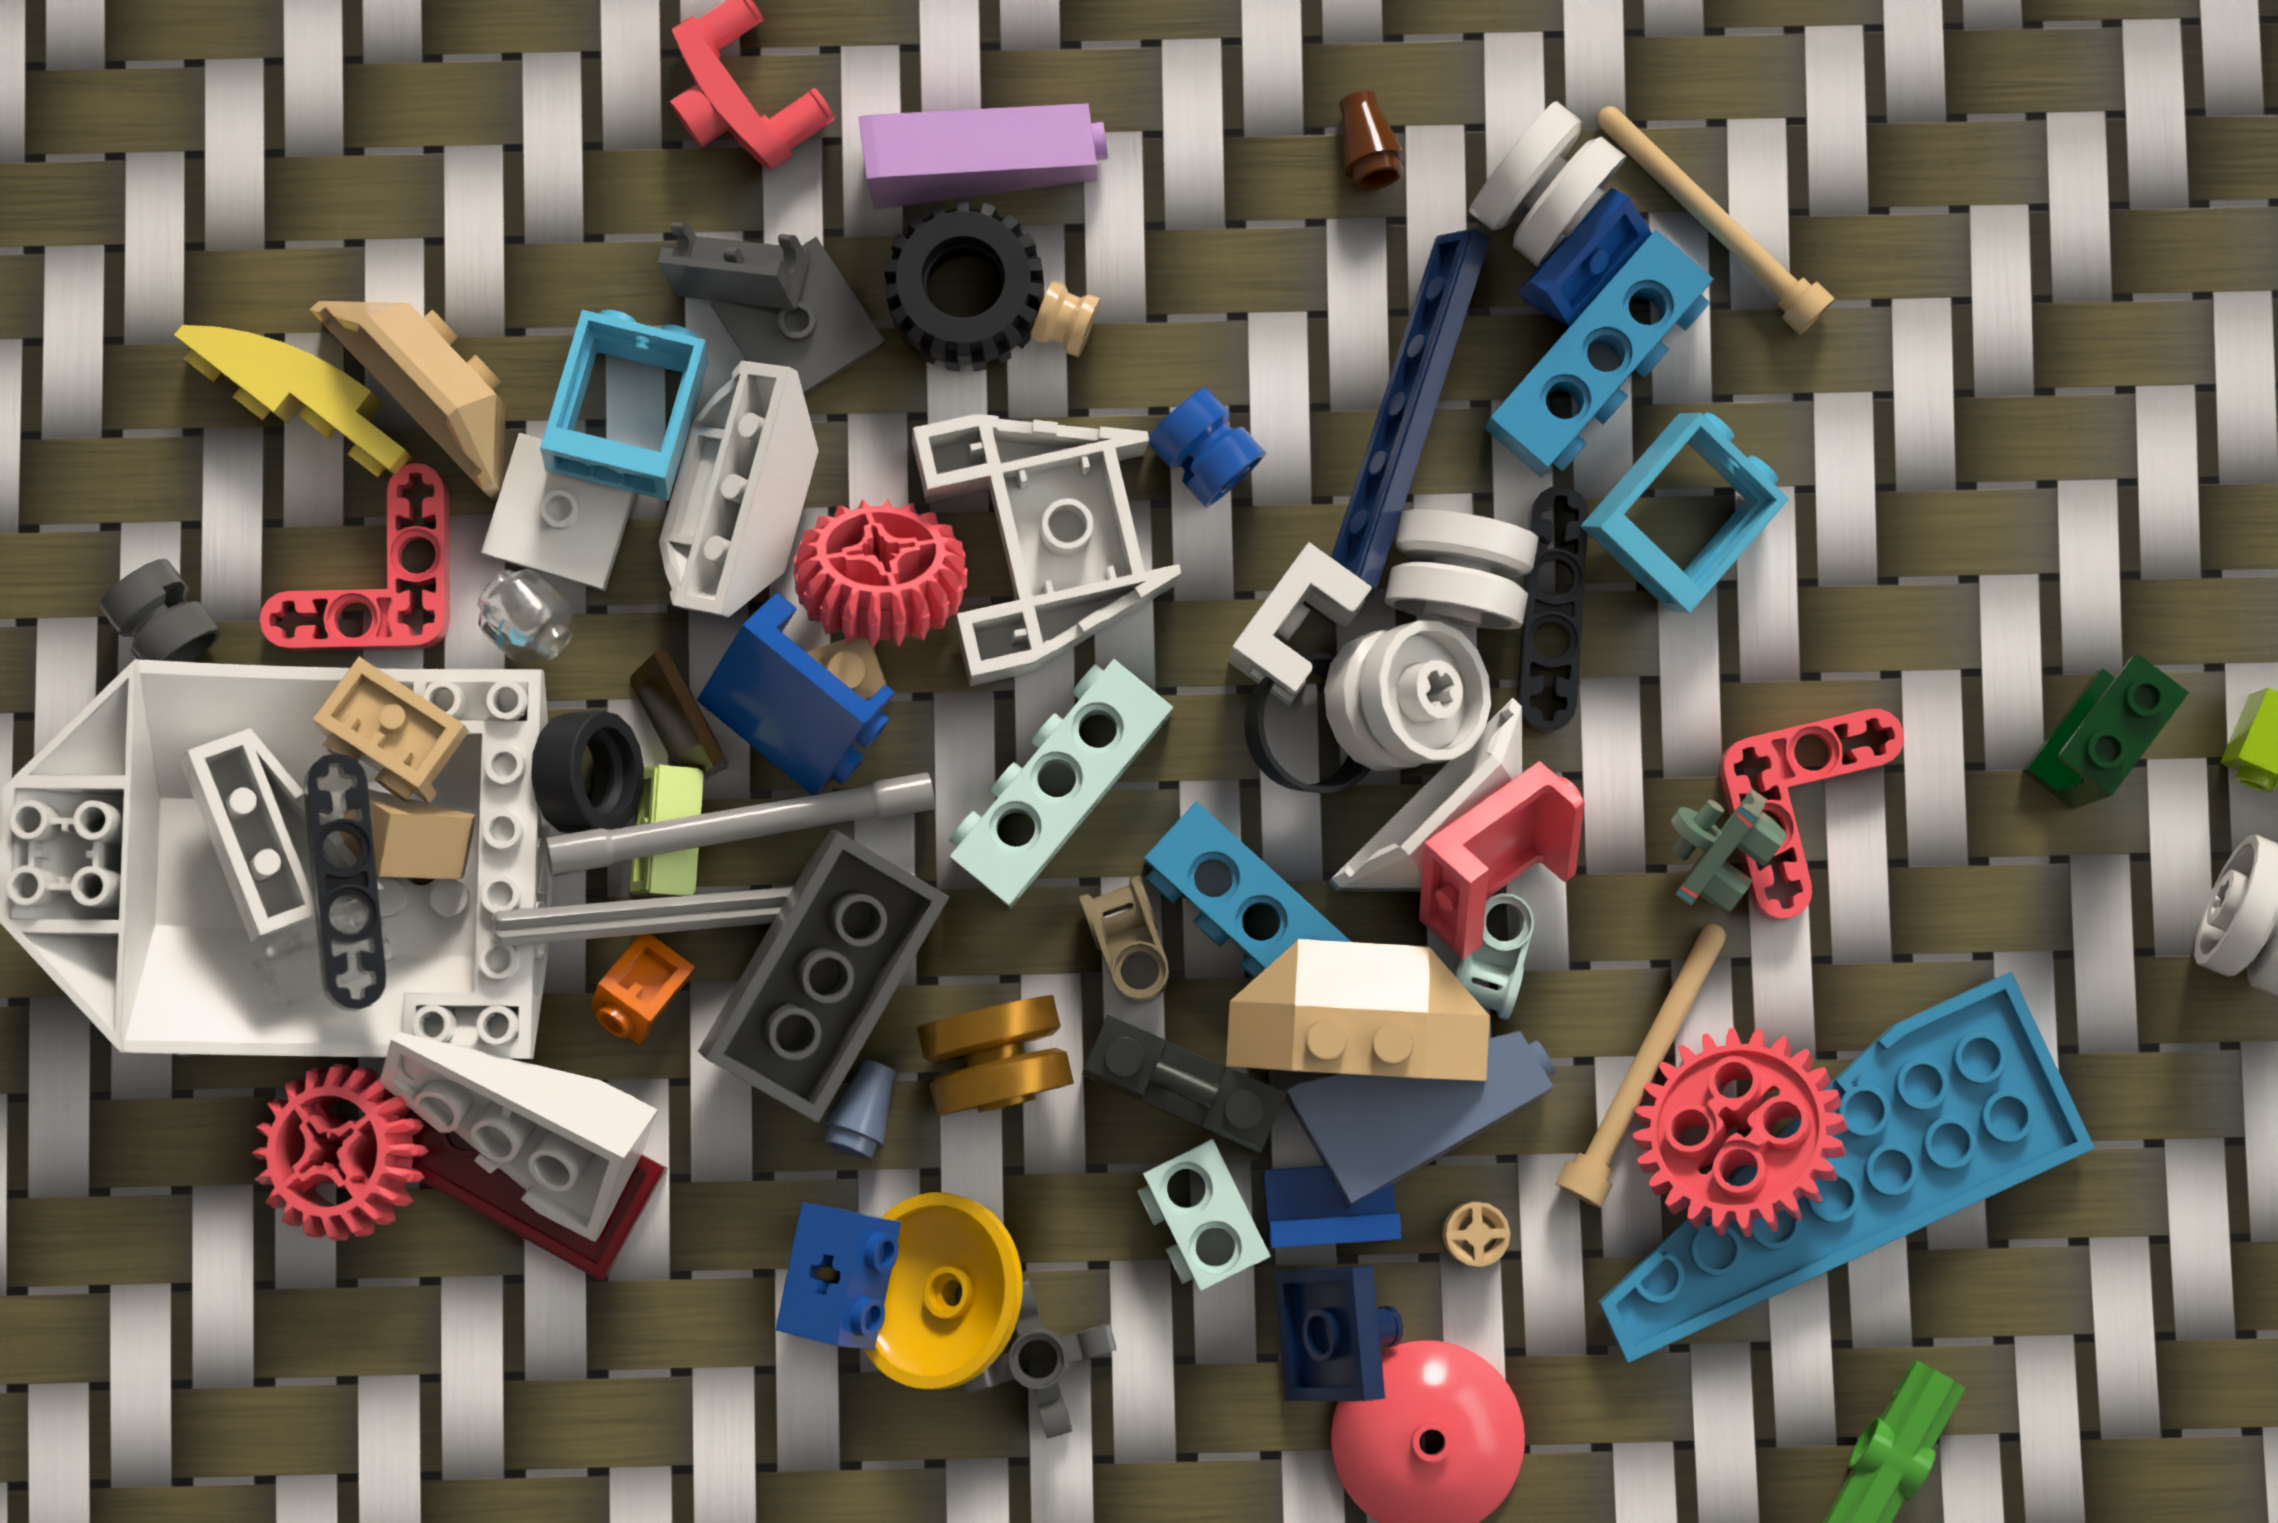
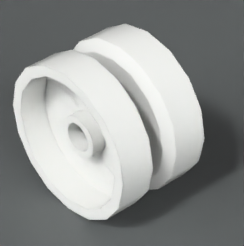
M1557 101L1553 102L1542 112L1512 147L1479 191L1468 211L1489 229L1496 231L1507 227L1525 207L1529 208L1530 211L1514 234L1513 248L1537 267L1553 253L1565 237H1569L1605 194L1603 190L1626 158L1623 153L1603 137L1587 141L1569 162L1565 160L1564 157L1579 137L1581 120Z
M1433 509L1402 511L1394 547L1404 556L1416 562L1401 563L1391 568L1384 603L1411 615L1453 625L1498 630L1520 629L1523 625L1528 593L1517 583L1507 578L1520 577L1532 571L1539 537L1533 532L1514 524L1477 515Z
M1415 621L1399 625L1392 630H1379L1363 634L1344 644L1330 664L1324 687L1326 717L1336 741L1355 762L1374 771H1398L1414 768L1421 764H1434L1459 757L1474 747L1486 729L1491 707L1489 676L1479 651L1461 631L1442 621Z
M2254 834L2247 836L2236 847L2211 891L2196 935L2194 957L2198 965L2227 977L2235 976L2246 968L2251 987L2278 997V843Z

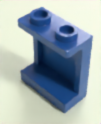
M777 592L741 626L696 701L808 793L816 795L832 779L843 785L859 767L865 755L858 748L861 745L867 749L889 723L890 718L882 712L895 692L885 684L871 699L865 700L783 634V630L797 608Z

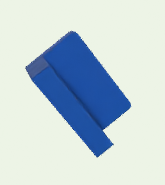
M1612 187L1569 237H1565L1553 253L1521 286L1518 293L1525 303L1569 327L1575 322L1652 234L1629 196Z
M1325 1166L1269 1169L1264 1173L1268 1243L1270 1248L1402 1239L1400 1213H1396L1394 1184L1349 1209Z

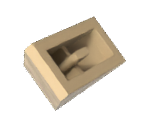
M368 789L377 876L462 879L465 877L476 815L408 799L406 802L395 795ZM356 810L344 813L343 819L357 821ZM340 832V836L345 840L343 843L358 859L360 854L358 841L351 834Z

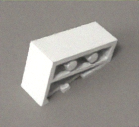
M251 728L187 750L180 763L251 942L314 919L315 907L303 790ZM319 814L320 824H326L327 822ZM334 832L330 833L323 843L325 858L330 864L338 868L353 866L358 859L343 843L345 840L340 834ZM377 880L378 893H379L380 891H382V890L385 889V888H384V887L381 885V883ZM346 896L337 898L332 903L330 912L359 901L353 897Z

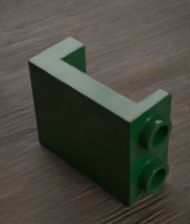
M2140 655L2131 657L2116 678L2105 669H2101L2094 674L2022 771L2072 809L2110 797L2115 793L2189 692Z

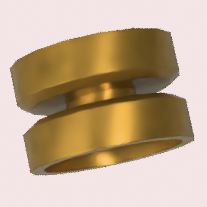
M1054 995L1001 1004L916 1027L923 1059L933 1063L965 1058L967 1068L938 1075L930 1083L937 1116L974 1108L978 1109V1113L1033 1101L1036 1100L1035 1094L1074 1084L1066 1051L1050 1048L1026 1053L1024 1046L1025 1043L1053 1036L1060 1029L1061 1025Z

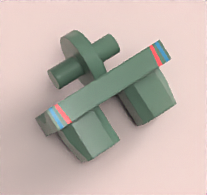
M1751 789L1721 830L1717 828L1715 823L1724 812V809L1713 800L1709 799L1699 813L1686 807H1681L1671 818V823L1681 837L1672 847L1673 853L1683 860H1688L1696 848L1704 851L1686 874L1684 883L1676 892L1678 897L1692 905L1697 897L1701 896L1709 903L1729 913L1732 911L1749 888L1752 879L1728 863L1726 859L1737 847L1765 867L1787 836V833L1771 817L1762 812L1767 802L1766 798Z

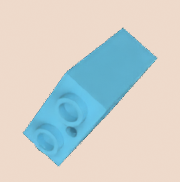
M582 310L540 446L545 471L669 501L708 367L706 339L698 338L693 331L678 325H663L660 329L640 324L631 316L616 310H602L600 314ZM597 353L683 373L660 452L574 431Z
M1701 412L1679 413L1580 526L1668 611L1691 613L1789 500L1775 485L1779 478L1773 469L1753 455L1747 458L1731 443L1735 437L1733 431L1721 419L1709 412H1706L1704 415ZM1688 443L1745 501L1686 569L1682 571L1624 514L1682 447Z

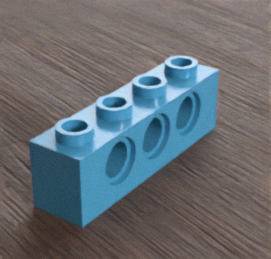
M1655 230L1494 412L1484 429L1539 477H1542L1553 464L1563 472L1587 444L1579 434L1595 417L1604 425L1628 398V395L1620 387L1634 371H1637L1645 378L1669 351V348L1661 341L1677 324L1686 332L1711 302L1703 297L1702 294L1714 278L1658 230ZM1639 298L1651 301L1659 312V322L1652 325L1638 323L1629 312V302ZM1594 345H1605L1611 348L1617 355L1618 369L1611 372H1602L1595 369L1588 360V348ZM1555 391L1568 393L1576 401L1577 415L1570 419L1555 417L1547 408L1546 396Z
M1197 801L1144 857V863L1152 869L1145 877L1148 883L1172 904L1181 896L1198 911L1199 914L1192 922L1216 945L1221 947L1229 940L1247 957L1241 962L1240 966L1253 979L1298 939L1351 942ZM1205 863H1219L1230 873L1231 887L1225 894L1219 897H1209L1197 889L1194 875L1196 870ZM1263 905L1270 908L1276 914L1278 930L1272 938L1259 941L1252 939L1245 933L1242 926V917L1248 908Z

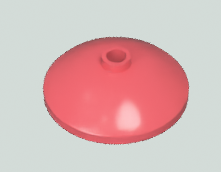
M1436 1340L1410 1341L1381 1351L1385 1399L1337 1401L1333 1413L1331 1451L1336 1471L1345 1490L1362 1511L1379 1523H1479L1489 1516L1507 1497L1517 1479L1523 1461L1525 1447L1524 1424L1521 1410L1510 1386L1502 1375L1482 1357L1461 1346ZM1435 1429L1442 1434L1443 1445L1436 1453H1425L1419 1445L1420 1437L1425 1431Z

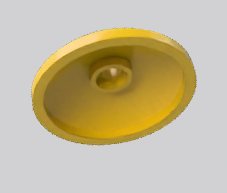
M932 1192L916 1195L898 1203L882 1216V1218L901 1222L897 1241L898 1256L890 1274L884 1303L885 1318L882 1328L878 1332L875 1350H863L880 1371L898 1383L919 1389H948L967 1383L979 1376L999 1357L1009 1342L1019 1317L1022 1302L1021 1264L1009 1232L995 1214L984 1205L965 1196L951 1193ZM961 1284L962 1296L960 1302L957 1304L955 1300V1292L957 1287Z

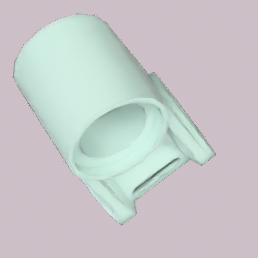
M1505 893L1492 895L1486 899L1482 946L1464 959L1458 956L1453 974L1482 1007L1497 1011L1498 1018L1508 1021L1512 1014L1523 977V964L1534 930V916L1530 906L1524 899L1514 894ZM1498 904H1506L1512 907L1519 917L1518 931L1511 939L1506 941H1499L1493 938L1486 927V916L1490 909ZM1477 978L1496 984L1498 989L1493 990L1473 984L1471 979Z

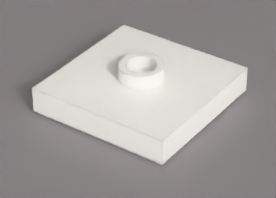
M519 433L481 553L493 559L606 591L636 493L545 471L540 450L542 439Z

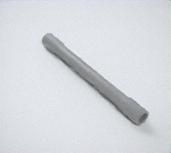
M925 772L873 781L862 787L612 830L599 828L546 837L545 841L552 876L608 867L615 862L830 824L865 818L884 819L930 811L935 808V799L929 773Z

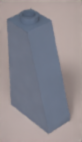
M1518 1031L1489 1038L1486 1081L1340 1073L1298 1083L1286 1090L1285 1099L1345 1203L1351 1209L1549 1095L1554 1086L1548 1077L1554 1075L1556 1071L1542 1045L1537 1040L1528 1044L1522 1032Z

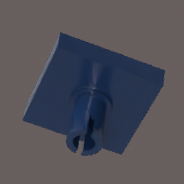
M1373 1266L1301 1268L1274 1271L1286 1401H1371L1385 1399L1381 1346L1394 1347L1399 1344L1403 1335V1323L1398 1310L1393 1306L1377 1308Z

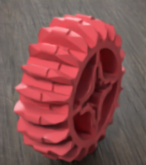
M888 499L882 506H869L864 500H861L858 509L855 510L838 505L834 517L818 516L815 527L804 531L803 540L800 542V547L797 548V556L794 557L795 592L798 595L799 604L804 605L807 611L808 620L820 621L825 634L842 631L847 644L860 637L869 639L873 648L879 640H892L900 647L904 637L912 636L924 641L929 628L944 630L949 616L957 615L964 589L967 588L968 570L965 568L966 555L963 551L962 541L956 540L953 534L952 525L939 524L935 512L918 515L913 503L901 509L892 507Z
M334 1064L333 1067L330 1066L328 1072L326 1069L319 1068L306 1071L305 1082L292 1080L284 1084L288 1101L274 1099L267 1103L276 1117L274 1123L262 1122L256 1126L262 1135L268 1136L267 1147H260L252 1152V1154L259 1160H267L268 1169L261 1172L255 1180L261 1185H274V1189L265 1203L269 1204L272 1208H285L282 1222L289 1226L303 1225V1233H306L307 1236L322 1238L327 1234V1237L334 1241H346L351 1237L352 1233L356 1237H367L374 1233L375 1223L378 1225H389L396 1221L393 1205L407 1206L409 1203L414 1202L404 1187L406 1182L418 1183L425 1178L418 1169L412 1168L414 1157L420 1158L429 1151L423 1145L413 1144L412 1136L419 1133L426 1125L419 1119L405 1118L411 1110L407 1106L406 1101L400 1095L395 1097L379 1082L380 1078L377 1080V1073L373 1069L358 1067L356 1070H353L350 1065ZM349 1100L357 1105L366 1115L359 1121L349 1120L345 1123L343 1118L334 1117L329 1107L340 1101ZM335 1182L338 1188H347L353 1198L342 1204L334 1205L324 1199L316 1191V1188L322 1183L332 1184Z

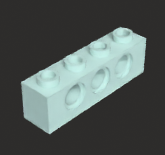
M1115 659L1110 662L1105 670L1096 664L1090 668L1072 691V694L1079 701L1064 719L1054 713L1044 723L1031 741L1038 748L1036 753L1023 768L1013 762L990 790L997 797V800L982 817L972 811L949 839L957 847L950 855L951 860L1010 909L1173 713V706ZM1094 715L1109 718L1114 723L1117 731L1114 740L1109 745L1101 748H1094L1085 744L1079 735V729L1087 718ZM1052 764H1062L1073 771L1076 782L1073 789L1067 795L1051 797L1041 790L1038 784L1039 776L1046 767ZM1011 813H1023L1030 817L1035 824L1033 837L1023 846H1009L1003 843L998 836V827L1001 820Z

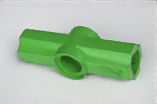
M1913 1359L1905 1370L1906 1372L1902 1380L1895 1388L1882 1416L1874 1418L1858 1439L1849 1460V1468L1852 1470L1822 1523H1892L1903 1501L1910 1500L1927 1478L1936 1454L1932 1448L1965 1388L1941 1372Z

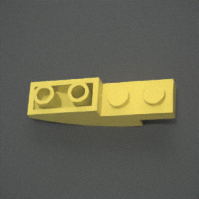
M182 325L174 334L190 348L183 358L212 382H215L221 373L240 388L232 397L262 421L272 412L287 424L299 408L304 405L305 407L298 416L327 439L335 431H338L355 444L347 454L377 478L384 469L396 475L402 466L416 463V460L404 448L369 422L383 402L361 383L320 358L281 341L245 331L215 326Z

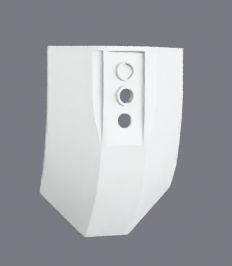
M135 658L2 787L0 923L121 1053L386 1057L392 1037L396 1032H402L509 1059H533L550 943L498 946L495 944L492 935V917L497 911L552 907L553 876L550 871L545 838L554 836V827L545 820L535 800L531 780L532 753L539 733L548 723L544 671L541 669L378 668L467 727L469 733L431 784L437 795L430 804L476 815L464 878L434 879L429 884L417 885L411 878L377 876V880L385 888L378 893L386 968V985L381 997L367 1008L358 1011L341 1010L332 1005L325 996L321 981L316 918L251 942L180 763L187 750L251 728L303 790L304 777L309 768L321 757L331 754L322 746L327 737H325L312 719L350 668L214 664L139 660ZM359 760V764L363 767L366 774L368 789L392 794L374 780L379 772ZM329 767L328 776L317 782L319 790L330 791L332 795L333 812L330 815L319 813L327 823L340 818L343 819L341 796L342 793L353 785L351 779L340 778L338 768ZM412 794L409 798L412 800L426 803L414 794ZM360 901L329 913L331 924L342 933H356L362 929L366 922L365 908ZM367 939L350 946L332 944L333 956L347 952L348 971L338 976L336 982L338 988H349L351 999H360L361 989L371 985L372 982L370 974L359 973L356 961V953L360 950L370 952L369 940Z

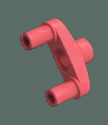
M725 0L699 19L692 15L672 29L695 84L672 99L670 104L687 131L701 148H704L728 131L756 161L768 170L773 171L793 157L792 149L836 119L832 110L816 88L811 89L770 119L765 115L762 117L758 115L719 61L721 58L719 51L756 25L762 23L764 19L753 0Z

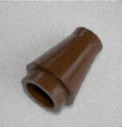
M1359 91L1347 95L1339 102L1343 121L1345 174L1353 178L1355 187L1361 190L1378 189L1396 182L1403 176L1402 163L1405 161L1406 155L1382 113L1375 93L1372 91Z

